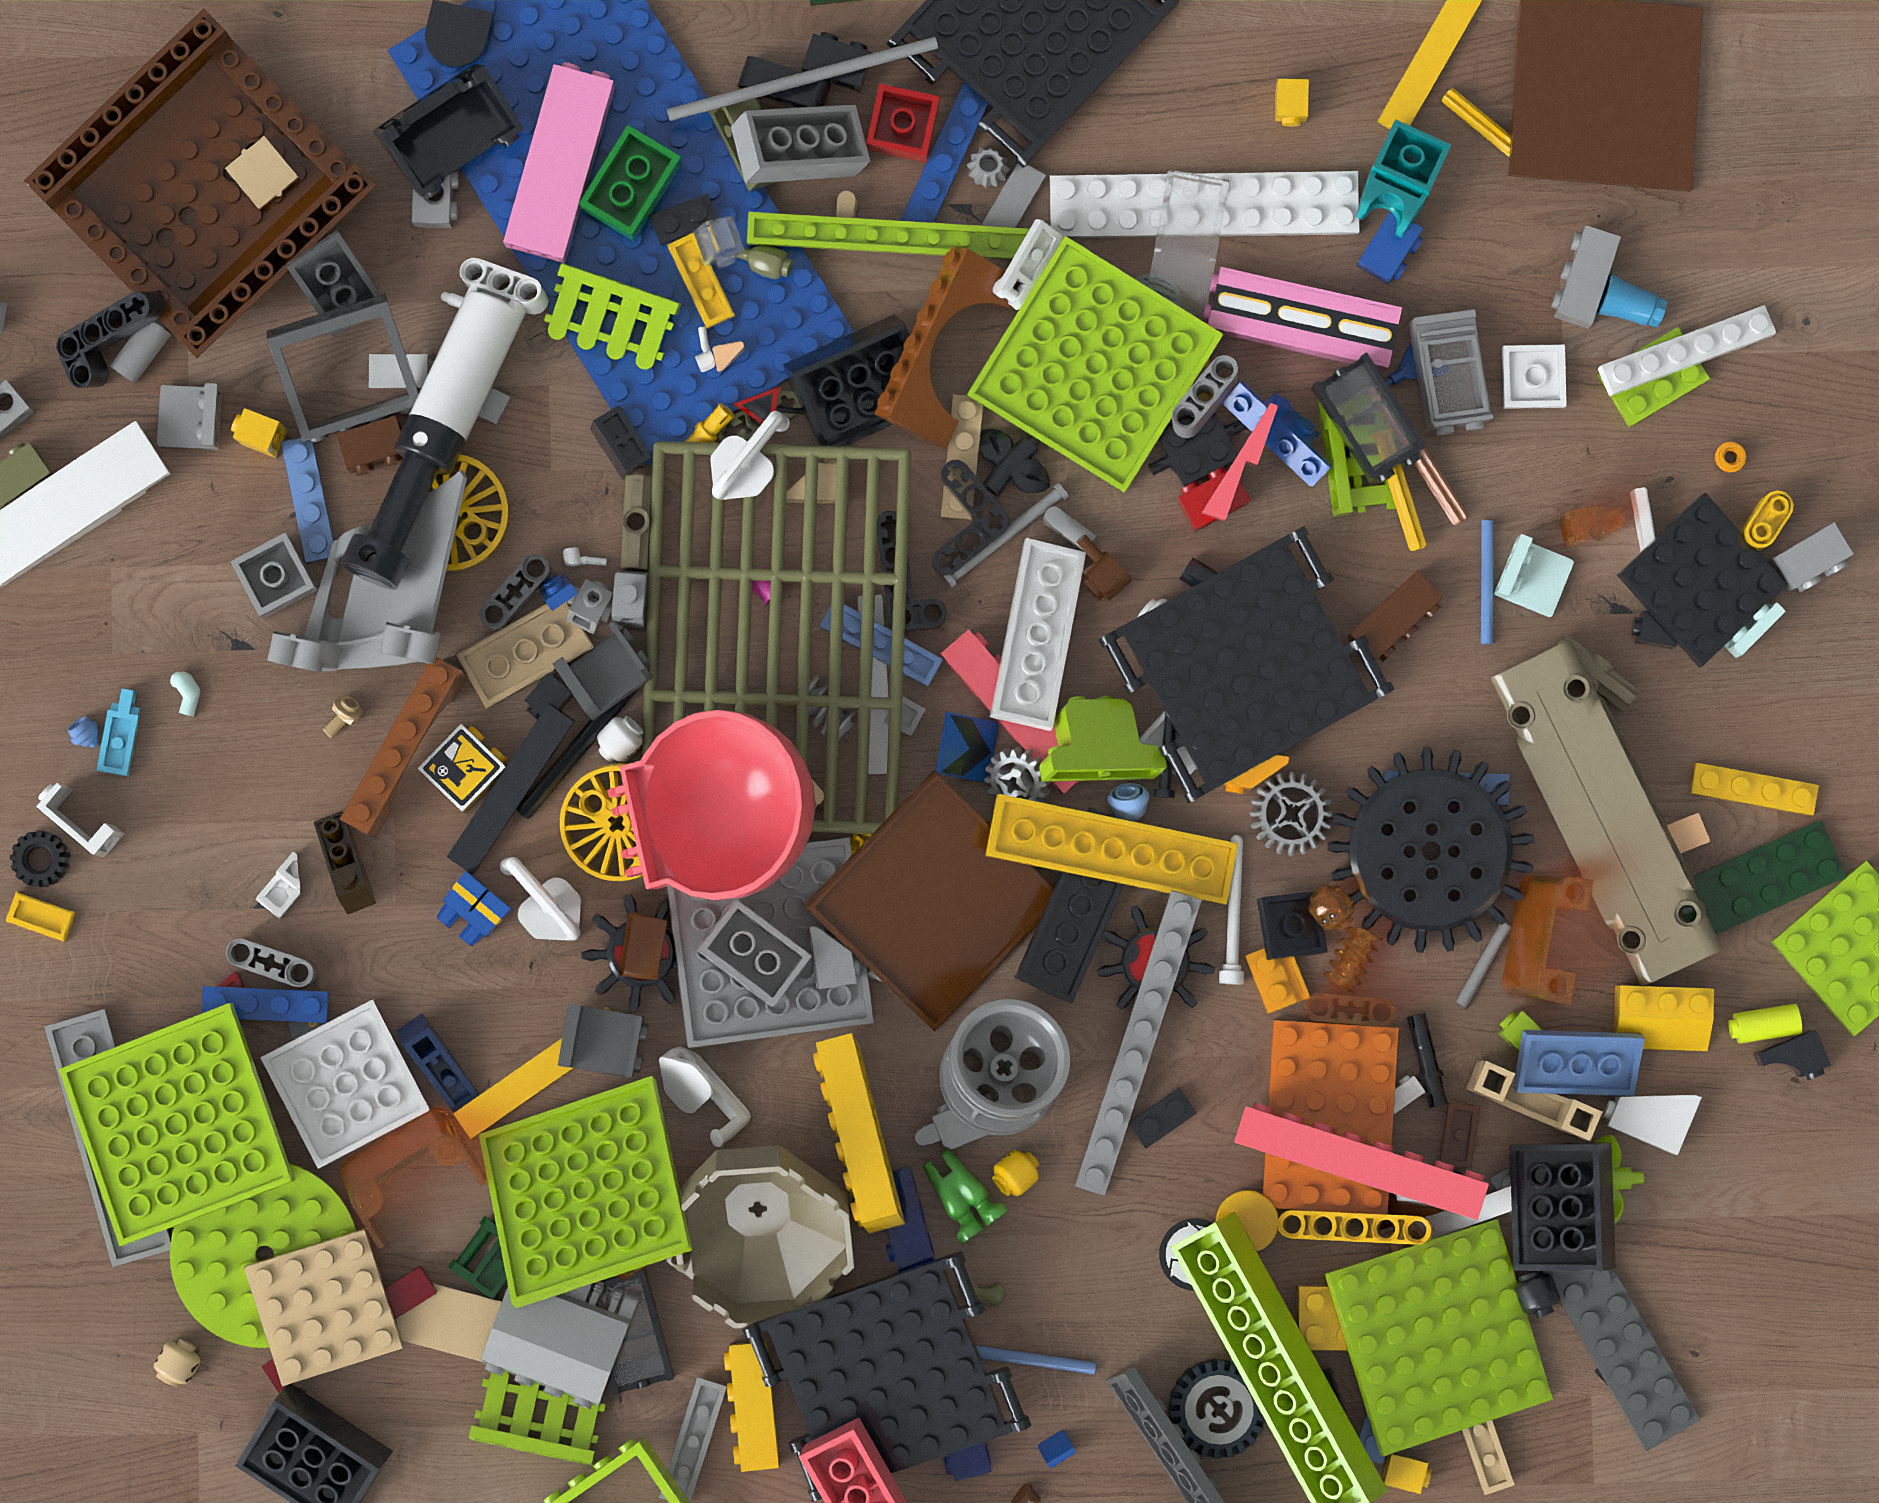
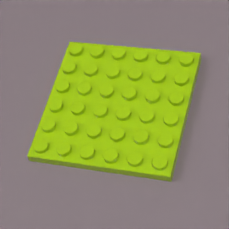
M1064 236L967 395L1125 493L1172 418L1174 407L1188 392L1223 334L1067 236Z
M233 1003L225 1004L59 1069L120 1247L295 1181Z
M653 1076L479 1134L511 1303L516 1309L693 1250L685 1212L681 1208L682 1198L657 1082Z
M1492 1219L1433 1238L1425 1244L1405 1247L1325 1273L1380 1456H1386L1553 1400L1528 1316L1522 1311L1515 1292V1286L1518 1283L1498 1219Z

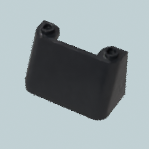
M474 64L379 125L373 132L418 196L426 195L427 198H430L443 189L441 183H443L446 176L493 145L501 143L504 147L511 145L520 138L518 133L524 130V127L485 66Z

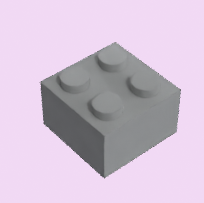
M1834 522L1772 558L1770 562L1776 572L1788 584L1786 588L1789 592L1795 588L1802 592L1822 581L1819 576L1821 573L1824 572L1827 577L1849 565L1846 559L1852 556L1853 552Z
M286 532L230 561L259 617L264 620L318 592V587L291 536Z

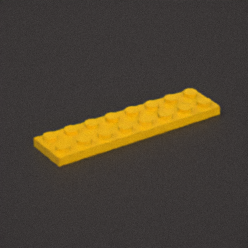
M997 794L985 856L1169 894L1172 889L1204 901L1227 905L1238 843Z

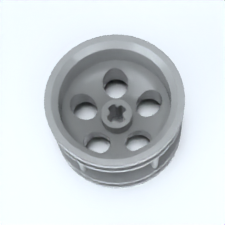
M1003 999L986 1003L976 1008L962 1021L944 1052L939 1071L943 1097L953 1114L964 1124L976 1131L999 1136L1022 1132L1036 1124L1045 1115L1064 1087L1070 1069L1069 1046L1060 1026L1041 1008L1031 1003L1014 999ZM1001 1032L1008 1037L1010 1046L1006 1051L997 1052L993 1049L990 1043V1035L992 1033ZM1025 1052H1032L1039 1057L1041 1066L1035 1070H1026L1020 1065V1056ZM966 1054L978 1056L982 1062L981 1071L972 1072L968 1070L964 1064L963 1056ZM1002 1068H1004L1007 1071V1074L1005 1075L1003 1073L1000 1076L996 1071L997 1069L1001 1070ZM1018 1086L1026 1087L1032 1094V1101L1026 1103L1018 1102L1012 1096V1089ZM982 1087L991 1089L995 1093L996 1102L983 1097L977 1092V1089Z

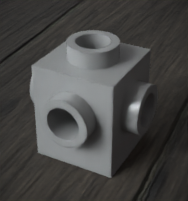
M585 579L581 588L575 586L578 594L567 602L571 604L566 621L594 634L601 620L607 622L612 613V604L610 603L613 592L609 591L608 587L600 582H591Z

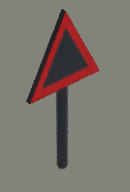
M780 386L732 403L760 424L773 411L804 415L801 408L777 406Z

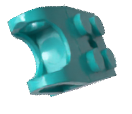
M1395 119L1364 186L1356 217L1363 220L1374 209H1387L1394 214L1397 220L1395 235L1402 238L1421 212L1450 150L1451 144Z

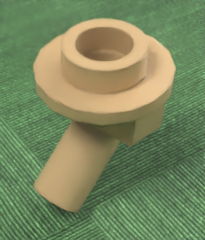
M348 696L335 699L332 710L337 716L323 728V731L332 738L346 723L349 725L356 724L363 713L358 701Z

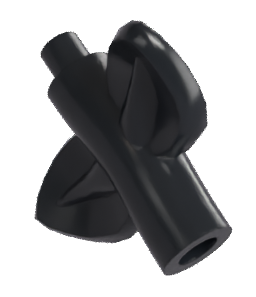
M984 429L980 435V453L986 461L995 465L983 481L984 487L996 497L1001 495L1011 479L1014 485L1025 493H1039L1047 490L1050 487L1047 470L1038 460L1032 458L1039 451L1036 446L1041 441L1030 434L1027 439L1022 437L1014 445L1011 437L1006 433L995 429Z

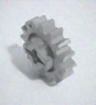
M1016 746L1013 750L1007 747L1000 753H997L991 758L992 763L985 769L990 774L984 778V782L992 786L987 790V793H995L996 796L997 794L1020 798V795L1027 797L1022 799L1044 803V798L1050 794V790L1046 786L1052 781L1042 782L1039 763L1042 757L1039 756L1034 759L1031 757V749L1022 753L1020 746Z

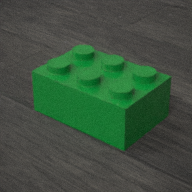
M627 125L579 202L581 210L635 242L682 166L681 156Z

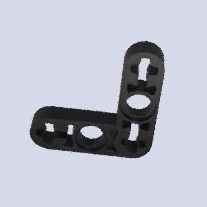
M960 460L947 462L942 468L941 479L974 521L934 554L932 559L933 568L937 573L944 576L958 571L1002 535L1009 525V518L1006 512L971 469ZM951 466L954 469L959 467L962 469L963 472L960 477L965 483L969 478L974 483L967 486L961 494L956 490L962 486L958 480L950 481L948 479L950 474L948 468ZM970 490H979L982 493L984 500L979 507H972L967 503L966 495ZM988 503L993 506V508L988 510L991 516L997 517L999 515L1002 519L999 523L1000 530L995 527L990 530L987 527V524L990 522L989 518L985 514L979 518L976 514L983 510ZM967 533H973L979 539V546L973 551L966 550L962 545V538ZM956 543L959 552L965 555L966 559L961 560L959 555L951 562L954 566L952 569L947 566L942 569L939 565L942 561L940 555L943 553L945 556H949L955 551L951 545Z

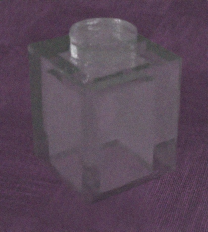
M732 215L707 221L693 231L705 266L716 263L718 267L730 265L736 262L735 257L744 251Z

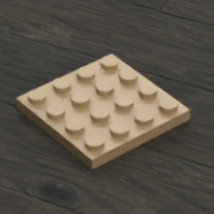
M366 1228L244 1266L282 1386L403 1349V1343Z

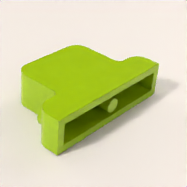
M1076 696L1068 699L1067 704L1055 715L1054 727L1058 746L1048 750L1049 755L1041 762L1039 767L1042 782L1155 779L1167 768L1165 756L1162 757L1158 746L1142 744L1140 742L1134 710L1128 701L1114 699L1113 696H1102L1097 699H1086L1084 696Z

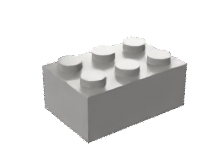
M737 899L732 901L696 949V951L771 1007L777 1004L812 957Z

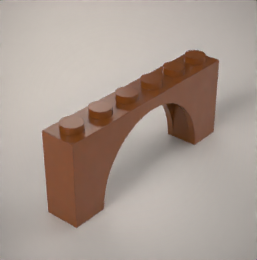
M952 246L950 251L944 256L940 273L931 284L928 299L917 315L915 327L904 343L902 355L891 371L890 381L885 391L880 395L877 402L878 406L874 413L929 445L944 449L947 448L959 421L943 408L932 386L930 358L935 339L949 318L965 307L978 303H989L1007 309L1012 307L1008 304V299L1005 297L1000 298L993 293L994 284L1003 277L1005 270L967 248ZM1016 281V283L1013 286V289L1015 290L1020 285L1018 281Z
M436 657L435 664H427L340 820L369 836L377 837L391 812L390 808L394 794L409 762L436 718L448 704L453 703L467 678L465 673Z

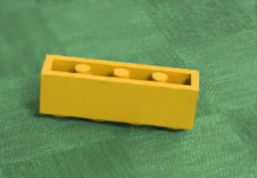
M763 1340L768 1351V1341ZM751 1343L730 1344L729 1351L724 1352L725 1370H731L732 1383H727L728 1401H734L735 1414H730L731 1432L738 1434V1445L733 1446L735 1465H741V1472L779 1468L780 1462L772 1386L765 1387L762 1377L764 1375Z

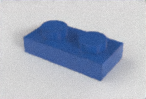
M558 574L550 577L542 584L544 588L540 590L542 597L552 611L578 594L566 574L560 577Z

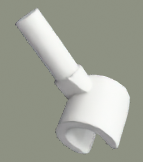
M699 327L703 353L695 356L701 372H705L714 368L716 363L708 343L706 327Z
M579 547L566 548L563 551L564 563L569 567L581 564L606 566L607 563L606 558L580 557Z

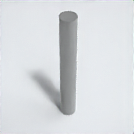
M1506 923L1503 925L1499 924L1455 1003L1467 1008L1509 934L1511 926Z

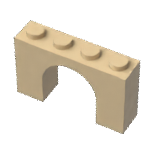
M1477 1061L1465 1088L1466 1090L1581 1140H1591L1602 1111L1575 1099H1568L1557 1094L1517 1093L1513 1088L1515 1073L1488 1061Z

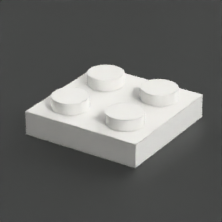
M1565 345L1502 346L1503 409L1565 408L1567 406Z

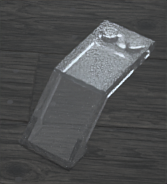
M1168 169L1147 287L1204 322L1217 257L1229 180Z

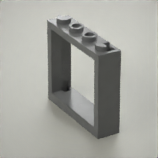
M386 293L266 331L267 341L303 442L307 440L318 442L327 438L329 433L339 430L340 432H345L357 428L358 424L367 421L373 423L386 419L387 415L396 412L400 414L411 412L419 395V390ZM382 316L408 393L308 425L281 347Z

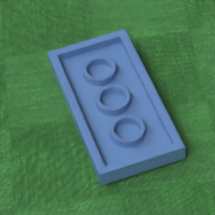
M1523 1030L1513 1088L1517 1093L1635 1096L1645 1038L1640 1033Z

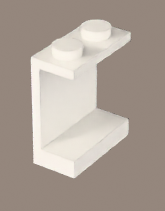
M56 783L54 786L48 785L39 795L38 799L41 802L36 807L90 853L105 857L125 833L115 825L104 823L91 838L57 809L73 789L60 783Z

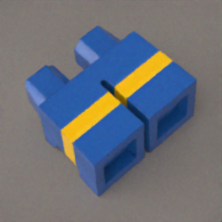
M465 871L442 900L445 904L436 918L448 928H451L460 916L464 918L469 924L459 937L472 947L484 936L489 937L513 909L497 895L489 891L473 875Z

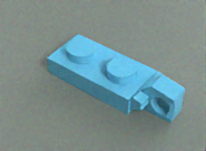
M121 688L119 704L112 703L111 709L107 712L96 771L129 777L140 722V708L134 707L137 695L135 690Z

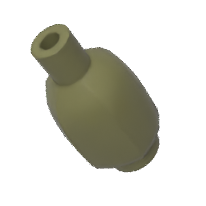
M757 245L752 249L739 246L736 253V258L746 260L752 271L771 279H778L781 276L789 277L793 268L794 261L788 258L787 253L773 246Z

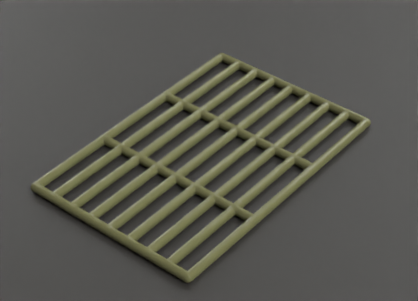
M655 442L653 445L645 656L652 664L647 669L653 678L644 684L641 759L654 742L656 702H674L673 723L686 717V703H704V712L717 710V704H735V712L746 714L748 705H766L765 722L773 725L775 728L778 727V706H796L795 747L807 765L809 707L827 708L823 820L814 819L812 832L873 834L883 822L866 821L871 709L889 710L885 820L898 808L911 451L908 448L765 444L759 452L766 457H775L771 569L753 568L756 496L743 498L740 568L722 567L725 500H719L712 496L710 567L692 566L696 454L712 455L721 443ZM665 454H684L679 566L661 565ZM788 457L806 458L802 570L784 569ZM819 458L837 459L833 571L814 570ZM849 459H868L864 572L845 571ZM880 460H899L894 573L876 572ZM661 578H679L674 690L656 689ZM691 579H709L705 691L687 690ZM722 580H740L736 692L717 691ZM752 580L771 581L766 693L748 692ZM783 581L801 582L797 694L779 693ZM814 582L832 583L828 695H810L809 691ZM845 583L863 584L859 696H840ZM875 584L894 585L890 697H871ZM840 708L858 709L854 821L836 820Z

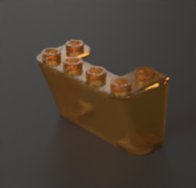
M1530 874L1521 881L1519 890L1523 893L1524 897L1522 901H1516L1502 977L1503 987L1510 995L1558 1005H1571L1576 973L1545 968L1556 909H1576L1587 912L1593 880L1570 876ZM1562 978H1563V979L1565 980V982H1566V990H1565V992H1564V982H1563Z

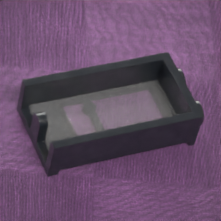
M1367 352L1361 355L1359 360L1347 367L1344 366L1338 369L1331 377L1321 383L1318 381L1313 384L1312 392L1318 398L1369 483L1378 480L1381 484L1396 474L1393 469L1404 463L1407 468L1422 459L1420 453L1423 452L1426 446Z
M637 1268L622 1273L620 1276L601 1280V1282H604V1290L596 1304L599 1308L608 1311L611 1303L610 1299L616 1288L622 1289L623 1293L615 1314L619 1313L627 1291L640 1296L608 1378L613 1396L635 1388H644L664 1380H673L675 1374L646 1268L641 1270ZM597 1282L592 1283L591 1289L587 1297L588 1303L590 1301V1298L592 1296V1293Z

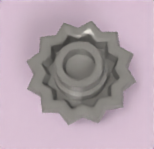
M992 146L986 149L979 147L977 153L971 154V161L967 164L970 169L968 176L974 178L975 185L982 184L986 189L991 185L998 187L1000 181L1006 180V173L1010 170L1007 166L1009 158L1003 156L1002 150H995Z

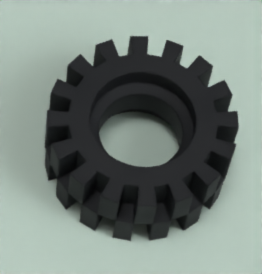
M31 831L26 833L24 837H19L16 845L13 844V854L10 855L13 865L10 866L12 871H15V876L22 880L23 883L34 887H49L51 884L58 883V880L66 875L64 872L66 868L69 869L70 863H68V858H70V853L66 850L68 848L57 835L45 831ZM37 847H44L51 854V864L43 871L34 870L28 861L30 852Z

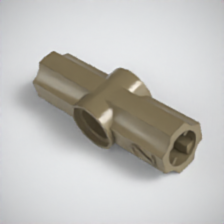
M625 476L621 569L648 570L651 476ZM634 515H640L645 518V524L640 530H631L628 526L630 518Z
M1564 634L1555 646L1571 639L1587 674L1594 679L1596 692L1616 709L1624 712L1634 700L1639 690L1614 671V667L1603 657L1594 652L1590 653L1580 643L1572 639L1571 636ZM1575 679L1579 684L1586 688L1583 681Z

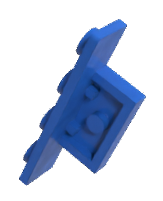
M1241 381L1223 401V405L1252 432L1270 403L1278 405L1265 444L1309 486L1313 487L1332 467L1311 446L1320 433L1315 429L1310 420L1303 418L1292 408V404L1286 398L1275 392L1264 402Z

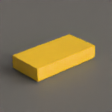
M16 892L6 921L66 942L76 912Z

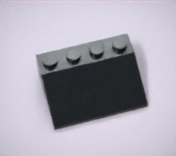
M895 314L783 364L793 392L819 446H847L893 425L874 413L878 406V399L890 381L891 371L902 355L904 343L910 336L905 323Z
M1611 1142L1509 1145L1514 1270L1606 1271L1615 1269Z
M288 1384L271 1404L235 1466L290 1503H361L393 1451L294 1385Z

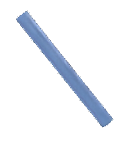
M1493 520L1481 521V644L1486 645L1493 644Z
M976 1345L981 1359L1095 1374L1096 1362Z

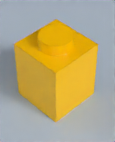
M1309 79L1277 80L1275 121L1282 122L1283 126L1288 127L1300 126L1301 122H1306L1308 118Z
M1392 1453L1387 1456L1382 1481L1387 1486L1421 1494L1422 1487L1427 1488L1429 1485L1431 1469H1427L1428 1463L1425 1460Z

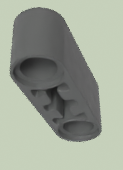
M539 554L527 556L480 609V619L486 627L494 631H499L506 627L543 587L542 584L552 574L551 565L544 556ZM537 561L544 563L545 571L540 577H531L529 575V567L532 563ZM523 574L524 577L534 585L530 588L525 583V585L520 590V592L523 594L520 599H518L517 597H513L508 602V604L513 607L509 611L508 608L498 600L502 597L505 601H507L511 597L512 594L509 591V589L512 586H514L515 588H519L524 583L523 580L519 578ZM495 607L501 608L503 611L502 620L496 624L489 623L487 620L489 610Z

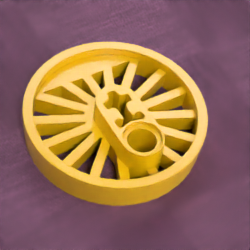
M461 454L457 460L458 463H461L459 471H463L466 475L468 465L480 471L464 490L459 519L451 547L452 564L447 565L446 571L465 570L486 560L500 545L508 524L507 497L498 478L480 461ZM450 474L443 475V481L445 483L447 480L450 479ZM486 475L492 480L493 486L467 499ZM436 480L432 484L434 490L439 487ZM496 492L499 493L501 504L470 507ZM502 511L500 524L481 519L475 515L478 513ZM473 524L480 525L482 528L480 537L474 540L468 539L466 536L467 528ZM488 527L498 530L492 542L488 540ZM456 536L462 540L471 560L462 563L458 562ZM485 544L487 549L477 556L472 547H479Z
M626 763L603 765L582 776L568 792L560 813L561 837L570 857L587 873L609 881H628L643 877V874L626 877L627 861L621 855V851L625 850V845L627 848L635 847L630 814L620 815L624 818L622 824L625 827L619 829L615 827L617 821L612 817L613 808L627 804L626 795L622 796L621 802L620 797H609L608 791L605 790L597 775L609 771L610 787H618L617 771H620V766L627 765ZM590 779L595 788L586 791L582 788V785ZM576 793L580 796L579 806L572 805ZM592 794L599 796L602 800V807L599 811L593 810L589 805V798ZM569 811L589 817L594 822L569 824ZM601 827L600 830L575 843L571 839L569 830ZM604 834L603 838L584 859L577 851V848ZM609 841L602 868L599 870L590 863ZM616 843L620 874L608 873ZM639 855L633 858L634 862L630 867L640 866Z

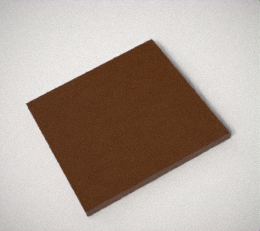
M1519 0L1508 176L1690 192L1693 186L1703 8L1623 0Z
M935 770L924 779L803 905L934 1032L1037 926L1054 888L1032 865L985 856L991 825Z

